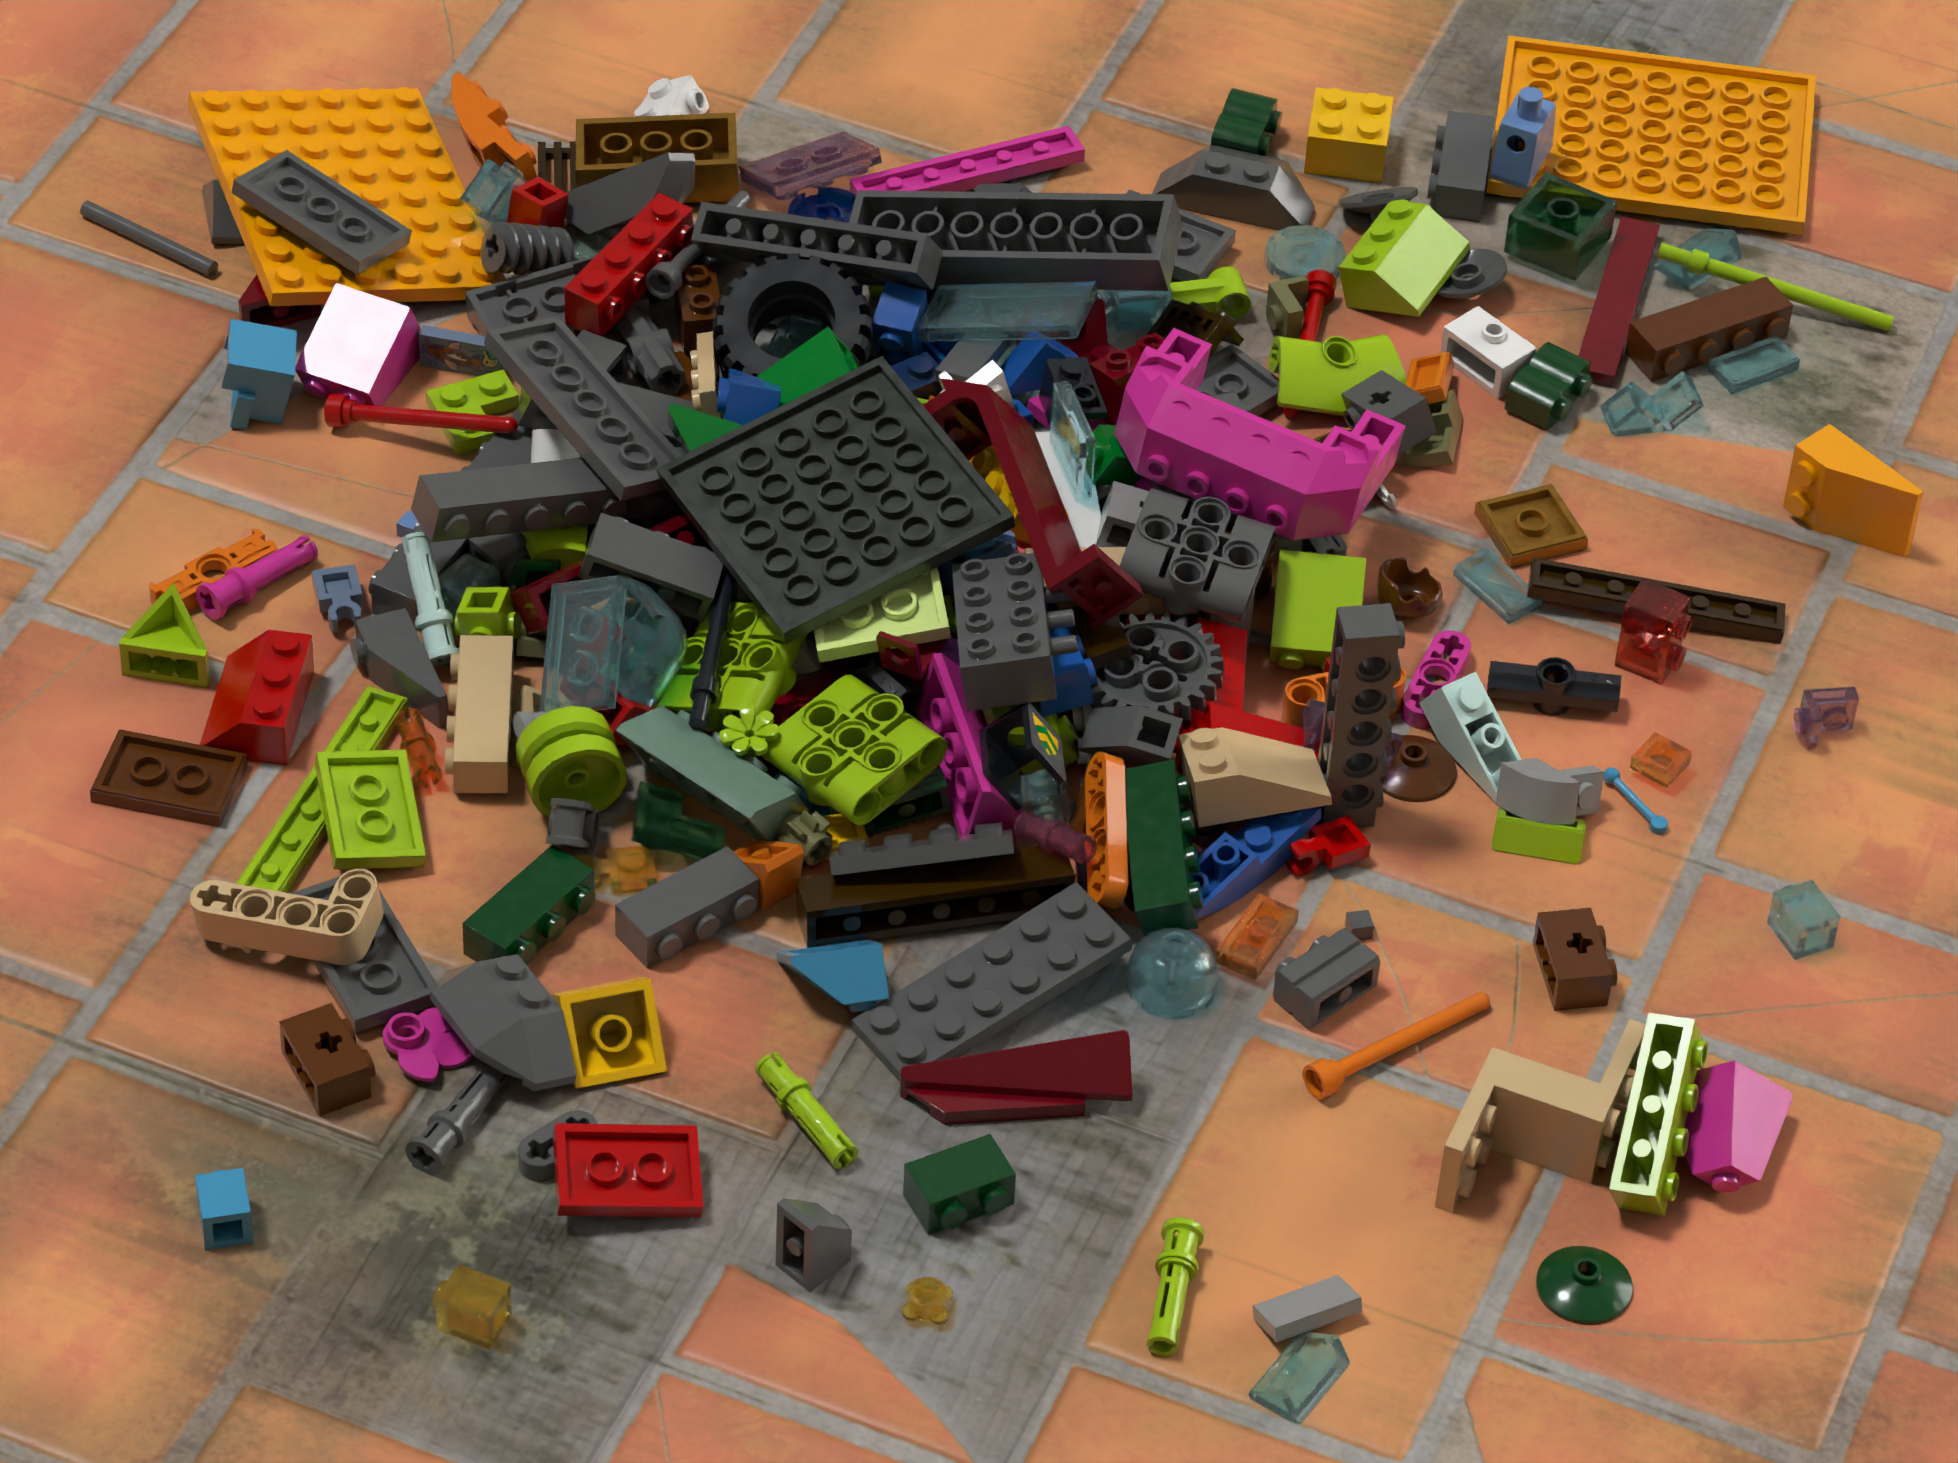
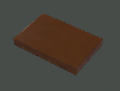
M119 729L90 790L91 802L221 827L248 767V754Z

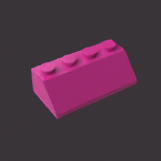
M933 653L915 712L921 723L947 741V753L939 766L947 781L952 806L951 813L959 835L974 834L975 825L1002 822L1003 830L1012 829L1015 844L1020 827L1026 821L1025 803L1023 801V808L1015 811L984 776L979 730L987 726L982 709L967 711L960 666L943 653Z

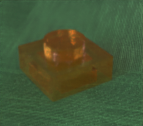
M1654 732L1632 755L1629 769L1668 788L1690 765L1692 751Z

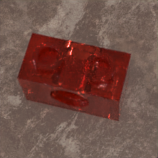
M1643 578L1625 604L1614 666L1660 685L1663 684L1671 670L1677 672L1682 666L1687 652V648L1682 646V641L1686 638L1693 617L1688 615L1691 597Z

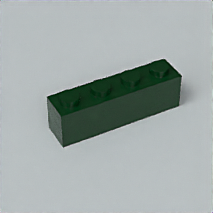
M1174 759L1125 769L1126 819L1134 908L1144 938L1197 929V910L1204 908V902L1199 882L1193 881V874L1200 872V865L1195 846H1190L1189 838L1196 837L1191 810L1186 811L1185 803L1192 802L1189 779L1187 775L1179 776Z

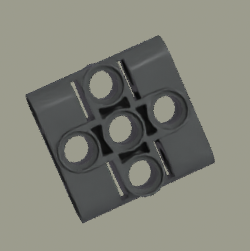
M1151 488L1125 549L1120 567L1140 584L1144 593L1162 598L1164 605L1175 613L1188 614L1198 609L1242 623L1267 560L1276 526L1231 513L1228 505L1215 497H1202L1192 501Z

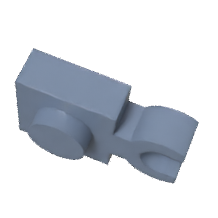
M355 564L312 571V583L320 613L328 612L330 630L338 632V621L344 618L351 619L355 627V620L362 619L360 607L363 606V595Z

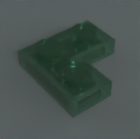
M640 781L635 795L631 841L640 843L650 850L658 851L663 849L684 855L687 859L698 862L724 848L725 827L683 816V792Z

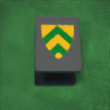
M1031 703L1018 705L979 730L983 774L1015 811L1023 808L1020 768L1034 759L1038 760L1059 785L1066 781L1062 739ZM1024 727L1026 745L1018 746L1012 744L1007 738L1009 732L1014 728Z

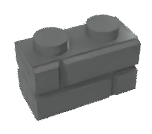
M1346 928L1341 929L1329 938L1326 935L1320 936L1312 943L1306 953L1296 959L1288 957L1279 964L1274 975V1001L1286 1012H1292L1293 1017L1306 1029H1311L1377 986L1380 968L1379 955L1365 944L1361 945L1360 940Z

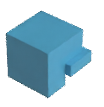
M230 319L224 342V349H227V365L222 380V388L232 390L230 427L247 430L249 419L282 424L295 377L297 330Z

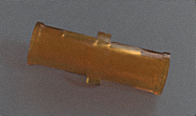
M408 708L411 718L410 722H407L402 710L395 717V726L402 740L400 750H406L407 759L416 785L424 788L429 787L425 774L429 773L434 786L442 777V771L435 757V740L431 734L427 733L423 715L419 710Z

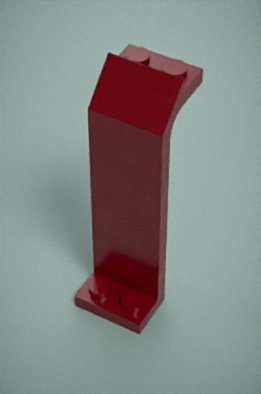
M941 378L945 391L929 400L923 406L968 460L993 445L1048 590L1053 594L1061 589L1083 608L1087 621L1093 629L1144 597L1140 584L1095 544L1081 551L1033 426L988 385Z

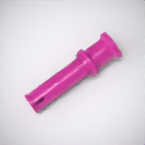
M303 535L245 568L232 567L226 571L225 577L212 584L206 582L199 585L196 589V597L200 608L210 619L218 620L224 617L226 610L239 603L243 605L253 601L258 590L317 560L318 550L315 543L311 541L304 546L305 543L309 542L310 538Z

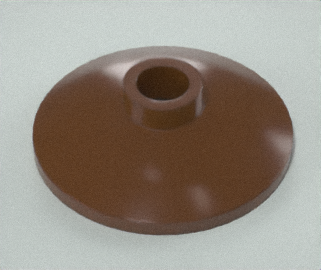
M1400 735L1392 737L1391 745H1385L1388 772L1387 776H1382L1380 779L1383 793L1403 801L1424 802L1440 797L1453 785L1456 776V764L1452 755L1439 743L1422 736Z

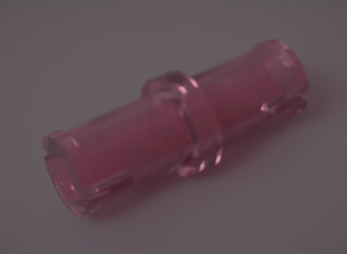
M1024 811L1015 821V835L1019 839L1039 845L1046 854L1051 856L1061 854L1079 864L1089 863L1096 854V840L1092 836L1072 830L1069 824L1062 820H1047L1031 811H1028V814Z

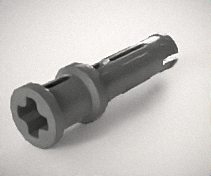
M484 1062L479 1071L468 1081L445 1110L436 1111L429 1117L428 1127L420 1137H414L407 1143L405 1151L409 1161L424 1173H439L444 1168L445 1158L452 1149L461 1147L466 1141L469 1125L479 1116L500 1088L509 1081L511 1076L500 1072Z

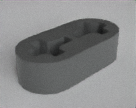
M580 1110L570 1111L525 1137L518 1147V1167L522 1176L536 1182L554 1178L552 1133L555 1123L598 1124L594 1116Z

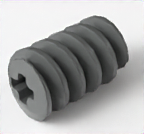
M498 221L486 230L480 249L482 266L487 272L491 273L499 271L503 274L511 272L516 275L530 274L574 261L572 239L569 233L560 227L550 228L543 225L509 224Z

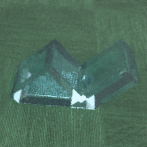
M1683 371L1651 396L1631 381L1600 405L1609 429L1616 437L1672 431L1704 406L1693 379Z

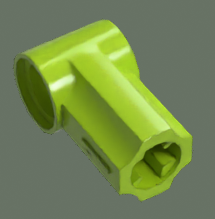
M1233 267L1218 268L1207 279L1170 283L1169 291H1165L1167 306L1172 299L1188 305L1190 302H1196L1207 311L1213 313L1216 310L1223 311L1233 320L1245 316L1251 308V299L1241 273Z

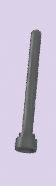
M739 191L726 205L746 208L751 201V197L748 192ZM690 241L671 262L656 264L647 273L645 279L650 293L660 299L670 298L682 285V273L703 251Z

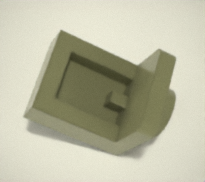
M1305 275L1269 283L1266 317L1270 328L1276 330L1279 336L1300 338L1303 311L1306 309L1309 281Z

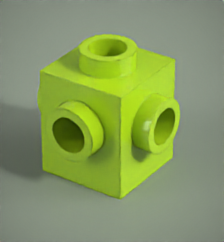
M509 587L466 588L455 616V633L457 638H460V635L513 636L514 641V638L520 636L521 618L519 612H514Z

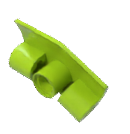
M1385 334L1351 341L1341 336H1331L1326 338L1323 343L1275 336L1269 352V370L1272 373L1279 374L1277 405L1279 407L1344 416L1343 413L1346 407L1341 394L1380 370L1388 373L1403 384L1406 383L1407 379L1399 355L1391 339Z

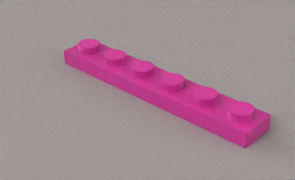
M1069 126L852 178L850 179V193L855 199L858 190L962 192L974 189L979 184H995L1084 162L1085 148Z

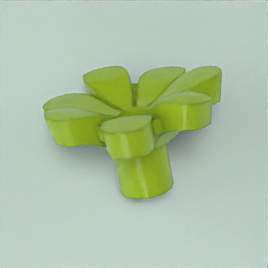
M751 704L743 705L740 708L741 718L734 715H728L724 718L723 725L725 729L720 731L719 738L724 746H732L733 752L738 756H744L747 753L754 757L764 755L768 749L767 742L775 740L778 736V726L773 724L774 715L770 711L765 710L758 716H755V707Z

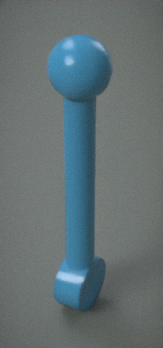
M1614 767L1607 768L1604 771V781L1608 784H1614L1650 822L1649 829L1655 834L1665 833L1668 826L1667 819L1663 816L1655 815L1620 779L1618 769Z

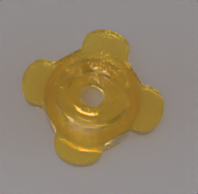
M922 1277L910 1282L906 1286L905 1293L908 1296L907 1304L902 1306L901 1311L902 1316L906 1320L916 1321L918 1319L924 1322H932L935 1325H942L949 1320L950 1313L947 1310V1304L953 1299V1290L949 1286L933 1277Z

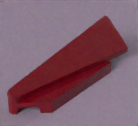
M1126 1030L903 1066L900 1070V1097L904 1100L915 1098L930 1108L931 1117L944 1125L1084 1116L1085 1099L1132 1101L1129 1033Z

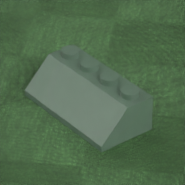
M660 706L621 723L617 728L618 734L645 766L757 840L777 842L779 826L786 817L795 812L809 811L799 798L802 790L782 775L775 780L766 774L768 768L749 753L744 758L736 755L732 750V746L723 745L719 738V733L714 731L711 736H708L701 730L691 728L689 726L690 714L683 710H680L676 715L664 706Z

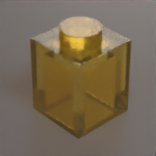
M458 1264L448 1281L442 1280L438 1284L433 1295L432 1306L436 1308L437 1330L490 1350L512 1315L511 1284Z

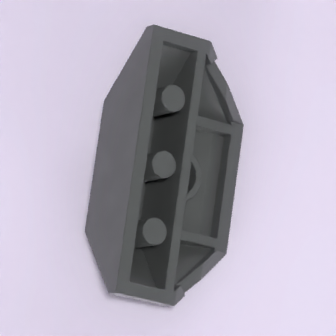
M1211 144L1161 172L1152 193L1174 195L1177 207L1182 210L1305 236L1315 205L1287 161Z
M668 152L567 191L566 193L569 194L565 219L588 235H605L606 240H612L658 193L680 203L694 190L696 162L694 153Z
M518 954L479 961L448 970L432 990L430 1000L470 1052L478 1059L504 1074L522 1079V1085L533 1091L575 1083L576 1071L563 1010Z

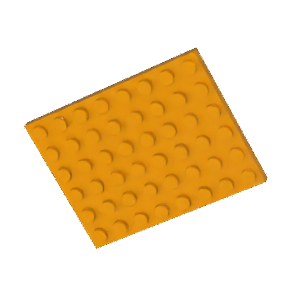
M1508 35L1486 193L1504 197L1534 199L1542 202H1557L1579 205L1581 207L1618 210L1625 213L1633 212L1656 215L1662 218L1671 217L1701 223H1716L1740 228H1754L1803 235L1806 217L1816 75ZM1535 87L1542 91L1543 99L1552 101L1556 105L1552 148L1526 190L1491 179L1490 173L1499 126L1503 117L1522 88ZM1520 141L1518 152L1525 149V142Z
M324 88L321 90L285 89L276 91L249 89L245 91L208 90L206 92H189L187 106L270 306L325 305L336 283L392 302L466 300V291L506 280L503 273L499 271L495 273L487 272L482 266L480 249L485 233L418 88H360L341 90ZM288 150L412 230L410 242L357 275L232 194L234 179Z

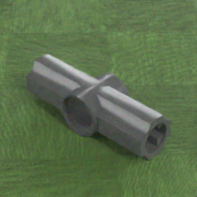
M633 305L614 324V331L622 344L627 345L629 368L633 374L641 373L652 391L670 396L678 395L679 389L686 384V374L675 356L671 337L665 328L657 329L646 311H641L636 305Z

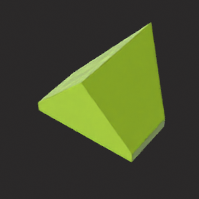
M173 582L121 638L119 649L122 675L208 688L210 683L208 651Z

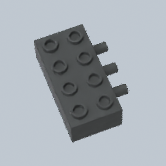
M1015 553L1008 557L987 560L971 559L964 563L952 564L959 661L967 711L1057 699L1053 656L1077 653L1078 646L1075 635L1050 637V630L1075 626L1073 610L1048 612L1047 604L1071 601L1072 599L1061 589L1052 594L1047 586L1045 587L1044 578L1034 553Z

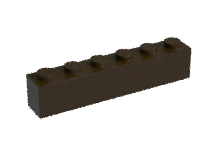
M1054 843L1014 849L1013 854L833 876L823 875L796 879V916L807 948L1013 920L1074 884L1076 874L1063 843Z

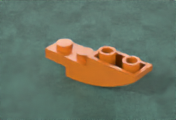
M459 71L453 74L451 92L455 113L467 146L481 169L491 179L505 171L520 185L536 178L537 175L533 166L537 163L536 157L527 144L522 143L520 145L515 141L512 133L506 126L505 120L508 119V115L501 102L496 98L491 100L477 81L470 82Z

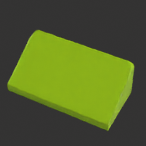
M1500 807L1497 811L1491 846L1495 851L1578 864L1581 859L1586 822L1575 819V823L1570 825L1539 823L1518 817Z

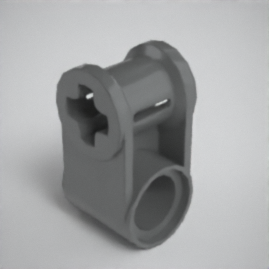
M551 798L550 806L552 808L545 844L593 850L598 833V809L591 806L590 802Z

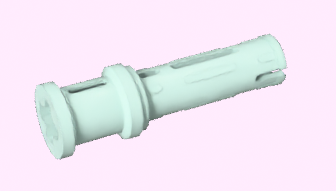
M425 532L411 533L405 535L406 537H402L401 543L406 555L407 567L417 604L418 616L414 623L415 629L421 632L424 648L433 667L450 664L451 653H459V648L455 646L451 624L454 623L453 614L448 609H445L429 538Z

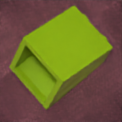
M1280 550L1275 582L1269 662H1276L1279 666L1287 669H1299L1306 665L1321 667L1322 670H1325L1326 658H1331L1337 607L1362 605L1366 558Z

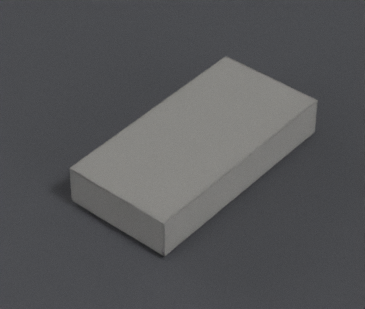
M1339 1275L1253 1305L1254 1320L1276 1342H1281L1362 1312L1361 1296Z

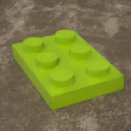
M406 750L317 752L315 768L333 869L424 867L426 852Z

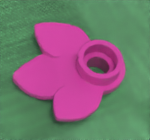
M437 1008L426 1009L419 1015L409 1012L396 1014L388 1021L383 1030L384 1046L392 1054L398 1055L400 1069L416 1080L423 1082L435 1081L439 1068H458L470 1061L474 1056L460 1037L453 1032V1028Z

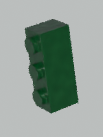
M551 845L462 923L463 954L476 962L518 954L525 964L528 965L543 946L549 941L556 940L570 922L579 914L583 915L588 912L592 907L596 897L594 869Z

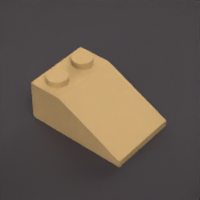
M1223 727L1215 729L1200 728L1192 733L1178 735L1182 776L1187 775L1192 793L1191 805L1199 828L1332 804L1331 794L1313 749Z

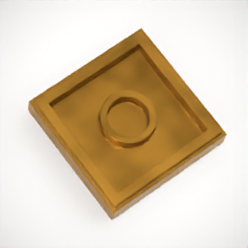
M1552 484L1476 502L1474 512L1510 568L1530 564L1532 558L1546 560L1587 549L1588 537Z

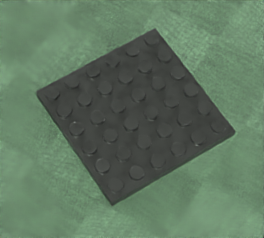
M883 356L656 468L662 485L785 644L810 633L1015 527L1014 515Z

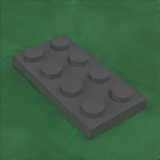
M288 150L234 179L232 194L357 275L410 242L412 230Z
M1002 822L975 825V833L958 835L957 828H946L930 831L929 839L913 841L912 833L885 836L884 845L868 846L867 839L842 841L838 845L839 850L832 851L829 857L831 875L1013 854L1012 829L1003 830Z
M339 877L290 894L328 900ZM380 890L384 914L363 959L351 965H337L312 960L344 1015L351 1022L355 1033L386 1023L396 1014L404 1012L414 1013L434 1005L430 1000V996L437 983Z

